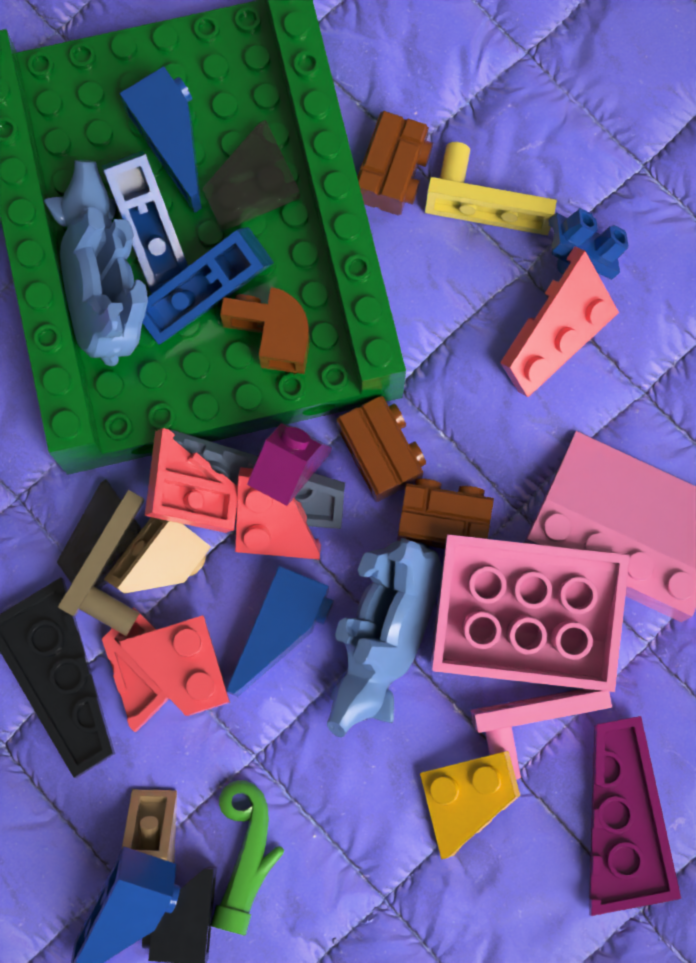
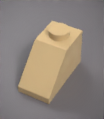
M151 517L104 580L124 594L185 583L189 576L195 575L202 568L206 560L205 555L211 546L181 523Z
M132 789L122 848L124 846L172 863L175 862L177 790Z

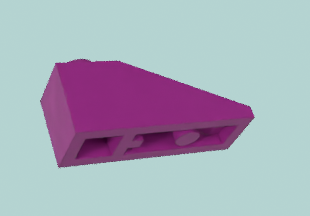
M281 423L266 439L247 485L288 506L329 456L332 447L311 437L299 428Z

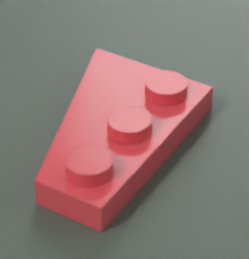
M574 246L566 259L570 262V265L559 282L553 280L544 293L548 296V299L536 318H528L500 362L517 391L526 397H529L619 313L586 251Z

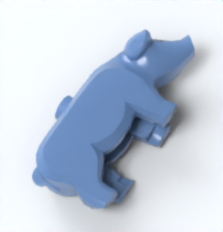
M75 160L73 177L64 196L47 198L44 202L57 223L67 227L61 243L60 260L68 308L77 343L89 357L101 358L105 365L115 366L119 361V357L131 355L139 344L142 322L148 303L147 291L142 281L135 280L134 282L131 266L126 261L130 255L134 238L131 223L126 219H114L112 223L116 213V202L108 197L96 161Z
M401 538V541H396L384 549L370 551L362 556L357 569L359 576L369 577L373 583L364 590L358 605L356 618L341 619L335 633L336 640L345 643L348 656V672L336 684L330 696L333 703L327 727L337 737L345 736L353 725L370 718L388 723H393L394 696L389 687L410 668L421 644L440 589L442 565L436 551L430 550L424 543H416Z

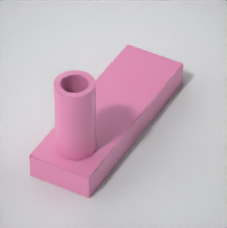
M577 689L471 709L470 712L473 728L478 733L485 732L489 755L509 751L517 780L521 778L512 731L513 726L612 708L609 691Z

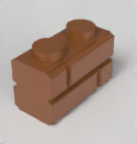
M386 111L380 112L357 176L364 205L373 208L378 207L382 211L395 215L402 214L405 203L413 205L420 185V180L414 178L418 165L427 166L433 148V142L427 141L429 127L426 124L411 119L405 120L402 116Z
M380 396L336 419V427L375 502H379L395 494L397 491L405 489L406 484H415L416 479H422L423 470L421 467L426 465V460L418 444L415 441L408 444L401 429L406 427V423L395 403L388 406L384 397Z
M416 479L415 485L406 484L397 541H401V538L416 543H424L427 546L445 549L447 534L488 539L494 498L485 497V490L472 486H459L458 492L441 489L442 484L440 482L430 479Z

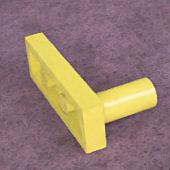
M450 142L446 145L440 178H430L425 213L548 236L551 228L548 220L555 214L557 200L464 183L470 148L461 142Z

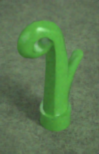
M236 780L223 788L219 796V806L221 812L227 818L234 821H249L220 906L216 905L211 926L246 936L252 915L249 913L256 894L271 868L283 855L284 849L281 846L275 847L263 858L269 822L266 799L255 784L246 780ZM236 794H243L248 797L251 806L246 810L238 811L233 808L232 798Z

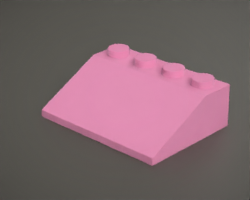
M576 431L524 543L630 555L626 597L679 622L691 618L696 609V486Z
M447 534L430 665L432 671L615 692L630 555Z

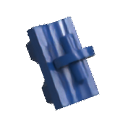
M579 208L568 218L556 212L548 220L549 226L554 231L551 245L552 255L558 258L557 269L560 273L564 274L570 265V262L566 259L574 246L586 251L598 274L612 280L620 273L618 258L629 247L625 230L612 225L602 234L597 233L596 219L592 213L582 208Z

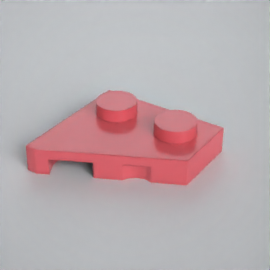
M162 428L155 431L145 516L223 533L234 531L238 486L225 475L216 473L211 468L210 463L197 452L191 454L173 439L175 434L169 429Z
M240 467L238 475L235 552L319 560L321 544L318 538L314 539L306 523L307 515L301 503L293 498L288 506L248 486L247 483L254 468Z
M141 613L138 615L127 636L112 628L102 638L107 658L110 660L117 690L121 695L128 717V725L134 732H137L169 700L166 694L121 648L120 641L156 630Z
M203 615L120 641L121 648L185 716L194 715L230 703Z

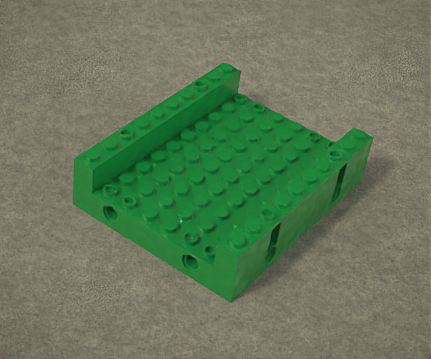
M256 0L22 52L16 51L7 29L0 30V217L48 451L67 475L152 456L155 431L162 428L212 442L278 427L281 423L286 425L360 408L362 405L380 396H383L386 401L403 398L406 368L313 0ZM163 66L173 80L177 77L183 80L192 96V100L188 102L192 118L202 209L196 213L193 212L126 114L119 94ZM143 151L149 161L188 266L237 229L249 227L274 264L228 298L235 299V296L240 294L251 295L259 298L261 303L268 304L271 287L283 290L294 297L302 306L308 320L309 351L305 374L261 368L259 351L263 333L223 327L220 316L222 302L160 345L157 344L142 323L139 344L131 355L119 357V361L115 366L105 365L101 358L89 357L77 343L64 288L60 250L67 227L57 223L44 202L47 198L64 196L73 177L75 160L96 161L108 197L114 199L102 165ZM116 205V213H115V216H114V218H113V220H112V223H113L114 219H122V218H121V215H120V213H119V210H118V208H117V205ZM132 246L126 261L131 266L134 282L135 280L142 281L146 286L147 297H149L151 291Z

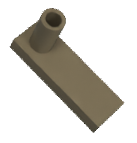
M130 490L126 492L59 604V609L73 617H76L79 610L127 636L140 613L94 587L143 505L144 498Z

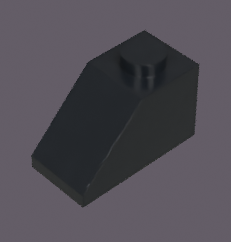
M217 867L204 868L180 889L179 897L172 913L165 912L156 929L142 938V948L149 949L148 961L167 963L208 962Z

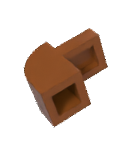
M273 287L270 289L268 304L261 303L259 298L251 295L240 294L236 295L235 299L223 297L220 313L223 327L263 333L259 351L261 368L305 374L309 351V327L306 314L294 297L283 290Z

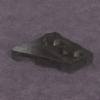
M266 120L260 122L202 188L221 232L300 198V190Z
M106 479L98 486L57 561V564L71 583L74 581L121 502V499ZM135 519L132 521L94 587L100 589L108 583L104 578L142 530Z

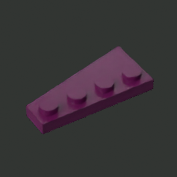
M638 716L594 725L589 915L596 916L681 899L642 718Z

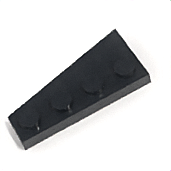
M60 577L0 614V653L72 776L78 778L113 756L115 751L76 618L58 608L67 592L65 580Z

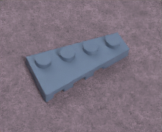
M170 430L175 434L173 439L191 454L197 452L210 463L211 468L216 473L225 475L237 486L240 467L254 468L259 457ZM314 473L294 498L301 503L307 515L306 523L308 526L341 529L345 490L344 482Z

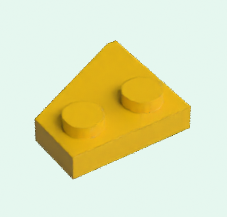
M509 751L420 773L441 860L454 856L468 840L482 831L492 822L496 815L521 796Z

